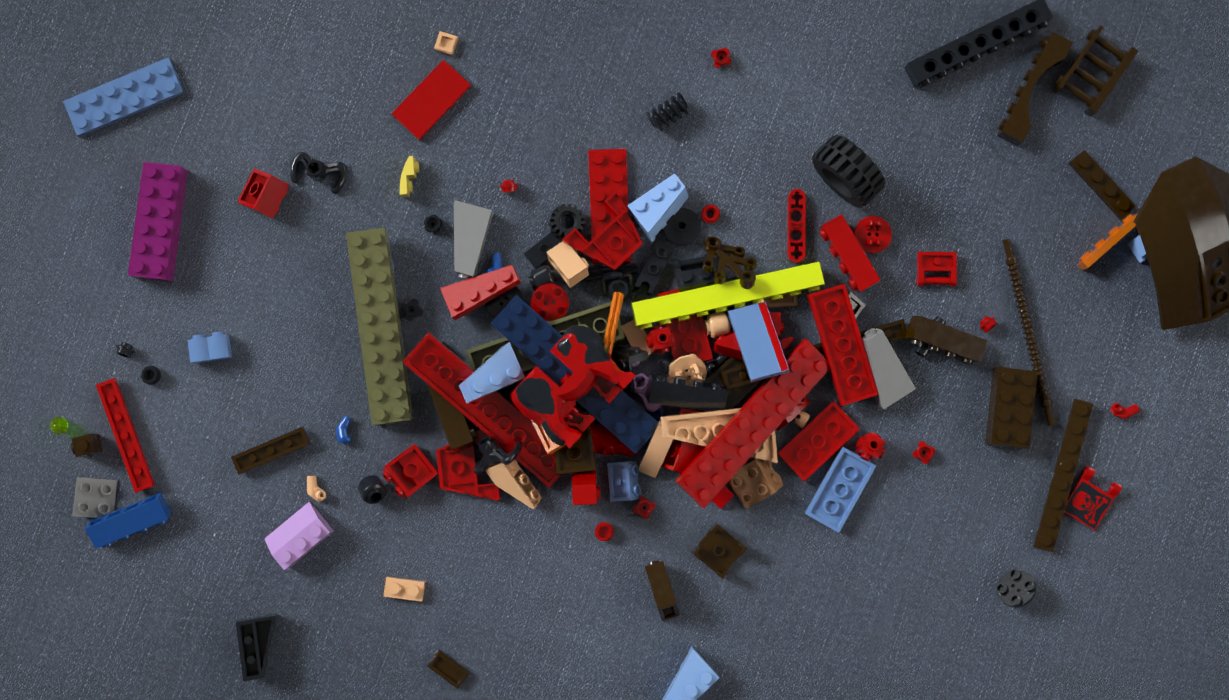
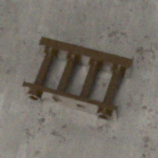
M1101 25L1096 30L1092 29L1086 36L1088 41L1064 75L1061 74L1054 83L1057 86L1053 92L1057 93L1063 87L1084 101L1087 106L1084 113L1088 116H1092L1098 111L1138 53V50L1134 47L1127 51H1121L1099 36L1104 28ZM1093 42L1116 56L1119 61L1117 65L1111 66L1090 52L1089 48ZM1085 57L1107 72L1106 75L1109 76L1107 80L1101 82L1079 67L1078 64L1082 58ZM1073 72L1096 87L1098 93L1095 97H1090L1067 81Z

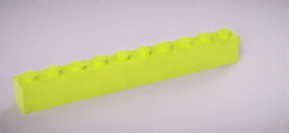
M820 262L756 275L755 285L751 289L742 288L739 283L740 279L723 284H715L634 302L631 304L635 326L641 327L642 330L651 328L654 323L659 322L660 325L671 323V320L676 318L679 321L690 319L689 316L697 314V317L709 315L708 311L715 310L716 313L727 311V307L734 306L737 309L745 307V303L753 302V304L764 302L766 298H771L772 301L782 299L784 294L790 293V296L802 294V290L808 289L809 292L818 291L820 286L825 284Z

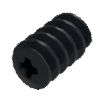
M677 92V98L675 96L670 97L671 102L665 100V106L659 104L658 110L653 108L651 110L652 114L646 112L651 124L661 132L663 131V124L669 127V120L676 123L675 116L682 119L681 112L688 115V105L679 92Z

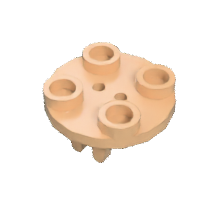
M689 354L681 356L670 363L668 374L669 377L674 378L675 376H683L687 380L698 378L705 381L707 370L704 362L697 355Z

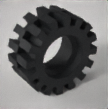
M562 204L561 207H556L549 219L551 233L554 232L553 236H559V240L566 237L574 228L579 233L583 230L585 225L583 220L585 217L581 215V210H576L577 206L573 208L571 207L572 204L567 206ZM563 216L571 217L574 226L570 229L563 228L560 224V218Z

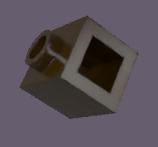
M87 434L71 438V450L76 457H87L103 453L99 434Z

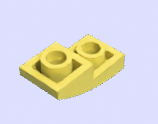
M413 156L408 157L401 174L400 196L402 198L410 197V192H413L412 180L409 181V179L417 178L416 173H419V162Z

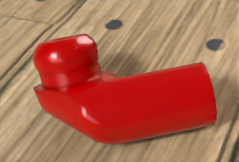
M1114 403L1110 411L1114 416L1125 420L1139 413L1140 409L1136 404L1125 408L1120 403Z

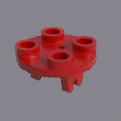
M867 216L858 222L854 235L864 252L874 254L888 247L891 242L892 231L888 222L883 218Z
M548 283L539 286L533 292L531 308L545 321L560 319L567 313L569 298L561 286Z

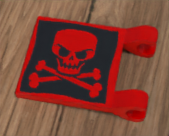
M1087 466L1084 468L1079 481L1068 497L1064 513L1095 530L1114 498L1122 490V486L1113 482L1106 493L1088 482L1096 471Z

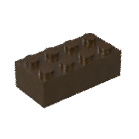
M1006 367L993 368L985 444L1030 448L1038 371Z

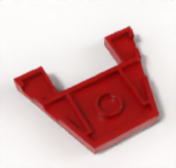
M618 190L613 192L604 201L605 205L617 217L596 237L588 242L574 228L562 239L563 243L612 270H616L643 244Z
M481 429L476 431L477 438L474 439L476 445L488 436ZM449 444L436 450L440 489L500 500L499 487L495 483L478 485L477 474L473 472L476 464L474 445L456 453L451 450Z

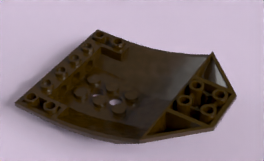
M1195 156L1160 174L1133 221L1136 224L1149 261L1157 295L1161 329L1163 330L1209 322L1229 312V173ZM1219 258L1220 260L1217 262L1216 267H1212L1213 261Z

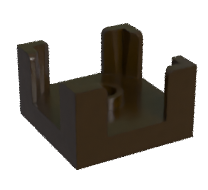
M715 523L691 553L723 579L729 572L728 569L739 556L745 553L747 548Z

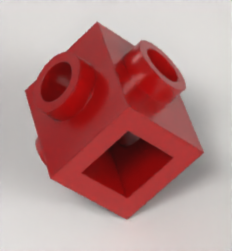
M663 325L652 327V331L646 334V343L651 353L657 351L658 354L666 353L674 346L675 336L669 327L663 328ZM660 335H662L663 341L659 339Z
M872 432L865 434L863 437L860 436L856 443L858 448L855 454L865 461L873 462L883 456L886 449L883 447L885 441L881 439L880 435Z

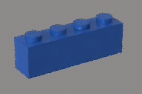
M158 493L89 521L85 530L95 549L101 546L105 548L112 545L118 539L125 540L131 537L135 532L142 533L147 531L150 526L155 524L159 526L166 523L171 510L162 493Z

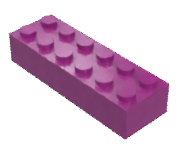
M143 162L128 276L138 279L173 282L188 170L184 167Z

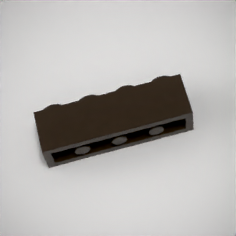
M923 316L911 317L905 338L912 340L911 343L914 345L929 346L928 350L938 353L943 351L945 356L954 359L956 357L962 358L961 362L970 365L973 362H981L988 341Z
M428 385L451 450L456 453L476 445L474 439L477 438L474 428H470L468 424L470 420Z

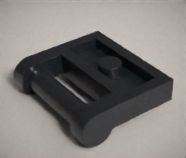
M707 254L704 255L705 257L679 261V259L673 260L679 292L717 284L714 282V270L712 272H705L702 268L681 271L680 269L702 265L704 260H706Z

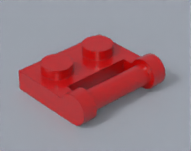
M917 252V286L949 285V287H956V252ZM924 272H949V277H924Z

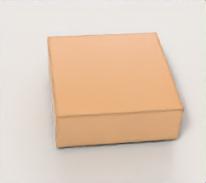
M440 31L434 50L453 56L458 37Z

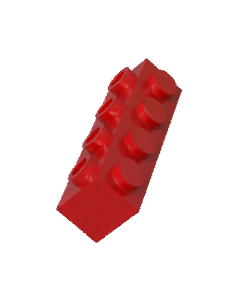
M842 214L819 228L822 240L828 242L833 258L838 259L840 263L838 265L839 269L849 278L848 284L853 291L856 290L858 294L881 281Z

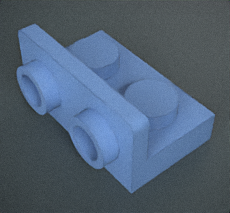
M636 461L607 463L610 502L639 499L641 489L638 484L639 468Z

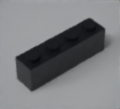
M656 373V375L650 374L645 397L648 403L704 411L725 410L729 391L723 383L718 381L707 383L698 378L687 380L683 376H675L674 378L668 377L663 373Z

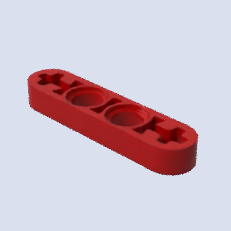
M793 189L787 198V258L792 263H799L805 257L806 196L801 189ZM795 193H798V197L802 198L798 201V207L802 206V209H791V206H795V199H792ZM793 212L801 214L802 218L799 222L792 220L791 214ZM792 231H799L801 239L798 241L793 240L791 237ZM801 243L802 247H797V252L801 253V256L795 259L794 256H791V253L795 251V246L791 247V244L797 245Z

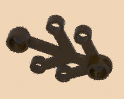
M714 236L708 237L704 241L703 248L707 252V257L703 262L702 269L705 272H712L715 265L713 261L714 255L720 259L718 270L714 275L715 283H725V270L727 266L740 279L739 283L742 288L751 289L755 285V274L747 271L743 272L736 265H744L745 269L749 271L756 268L757 261L754 258H743L745 254L743 247L723 245L721 240ZM724 252L733 253V256L726 255Z

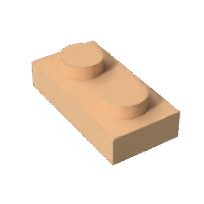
M387 576L383 597L423 601L426 581Z

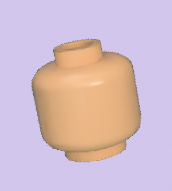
M725 312L710 314L707 320H704L706 333L713 339L719 338L722 335L728 336L731 328H733L730 318Z

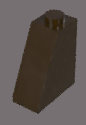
M650 562L648 566H645V570L661 620L664 621L679 616L680 613L664 562Z

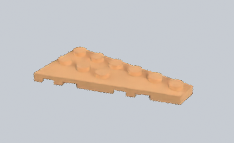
M741 408L661 417L662 437L706 447ZM775 430L751 457L778 463Z

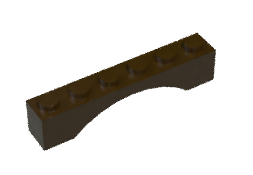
M1054 32L1048 37L1045 36L1040 43V47H1042L1040 52L1036 53L1031 61L1033 63L1031 70L1028 69L1023 77V80H1025L1023 86H1019L1014 95L1017 97L1015 102L1010 103L1006 110V113H1008L1006 119H1002L998 126L1000 130L997 135L998 137L1016 146L1024 141L1031 127L1029 102L1034 85L1046 70L1060 64L1066 58L1073 44L1072 41Z

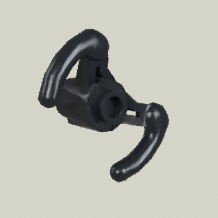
M305 152L297 153L293 159L290 169L291 181L293 183L298 182L297 172L301 162L305 165L307 175L315 181H322L328 174L339 172V179L331 190L333 194H337L346 181L347 167L342 162L323 163L310 159Z
M486 436L478 443L479 450L483 455L475 464L473 472L480 474L487 465L493 463L498 464L502 462L504 465L512 463L521 452L522 442L516 441L513 451L507 455L495 437Z

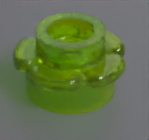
M54 417L50 422L51 430L57 435L67 432L68 421L63 417Z

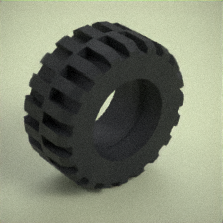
M841 135L831 136L813 154L812 164H814L813 166L819 176L839 197L854 207H865L884 188L885 179L878 166L861 148Z

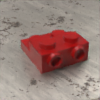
M415 443L382 469L384 471L382 475L388 483L392 481L396 486L394 490L400 498L404 496L405 499H408L438 475L436 469Z

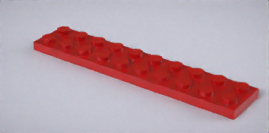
M428 332L403 360V363L488 436L495 437L501 447L509 454L513 451L516 441H521L523 444L522 449L515 459L550 488L561 475L557 476L555 453L547 454L532 421L525 417L498 391L466 404L459 385L474 370Z
M803 339L786 358L789 372L769 377L675 480L701 508L704 509L830 369L828 361L808 339Z

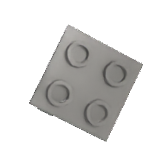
M77 477L72 516L99 518L114 512L118 480Z

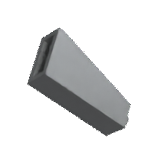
M455 200L454 271L459 274V278L467 280L470 277L476 276L493 212L486 208Z
M877 328L866 331L862 341L879 394L874 396L877 406L885 409L916 388L884 332Z

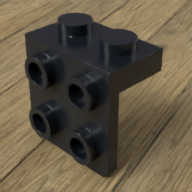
M628 343L618 344V347L612 349L611 358L622 371L633 372L632 363L647 360L648 352L641 350L640 347H632ZM634 379L622 390L627 393H633L635 391Z

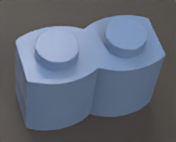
M214 332L210 337H204V334L192 336L193 339L187 340L190 363L196 364L232 358L229 335L223 332Z

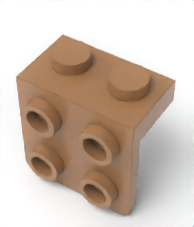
M757 458L741 467L729 480V484L745 508H750L766 499L783 486L782 479L772 468L771 462Z

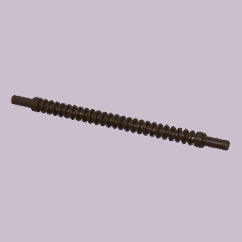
M1010 239L1002 240L1007 257L1005 262L1009 266L1007 269L1010 271L1009 276L1012 277L1010 281H1013L1011 286L1014 287L1013 292L1016 293L1014 297H1017L1015 302H1018L1017 308L1020 309L1018 313H1021L1019 318H1022V321L1020 323L1023 324L1022 329L1025 330L1023 334H1026L1024 339L1027 340L1026 345L1029 346L1027 350H1030L1028 355H1031L1030 361L1033 362L1031 366H1034L1032 371H1038V385L1036 387H1039L1037 392L1040 393L1039 398L1042 399L1040 404L1041 407H1044L1048 426L1056 425L1051 407L1053 402L1052 399H1049L1051 394H1048L1049 388L1046 387L1048 383H1045L1047 378H1044L1045 372L1042 371L1044 367H1041L1043 362H1040L1041 356L1038 355L1040 351H1037L1039 346H1036V343L1038 341L1034 339L1036 337L1033 334L1035 330H1032L1034 325L1031 324L1032 319L1029 318L1031 314H1028L1030 309L1027 308L1028 303L1025 302L1027 298H1024L1026 293H1023L1024 287L1021 286L1023 282H1020L1022 277H1019V274L1021 272L1017 270L1019 268L1016 265L1018 260L1017 257H1014Z

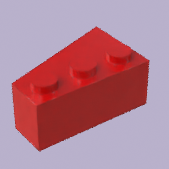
M596 471L573 474V505L597 504V500H601V487H597Z

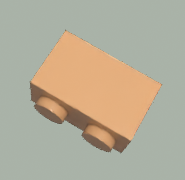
M561 242L547 251L548 261L570 288L589 276V265L583 257L580 258L576 249Z

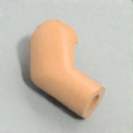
M307 476V493L314 500L320 502L326 498V492L317 486V476Z

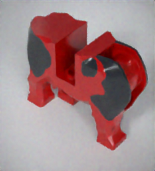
M579 325L570 326L558 343L550 350L573 372L572 374L567 373L560 380L562 385L560 386L537 365L511 393V400L514 406L525 417L542 426L552 442L560 446L566 444L569 449L595 420L593 415L579 413L578 409L575 408L576 400L586 395L594 387L600 396H604L606 401L610 403L636 376L633 372L622 371L612 360L611 354L599 333L591 328ZM570 426L578 427L579 430L571 428Z

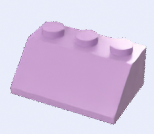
M308 502L265 538V542L271 555L283 570L292 567L334 532V530L313 504Z

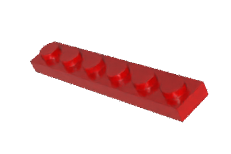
M112 378L97 384L96 388L134 492L138 493L156 486L117 379Z

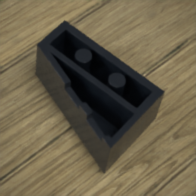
M277 614L236 621L243 681L264 678Z

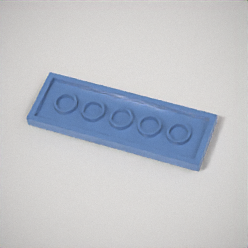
M168 57L64 100L63 103L76 135L81 137L185 93L172 61Z

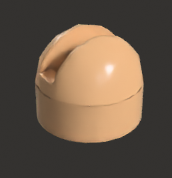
M800 412L798 414L800 418L795 417L794 421L803 429L811 416L805 412Z

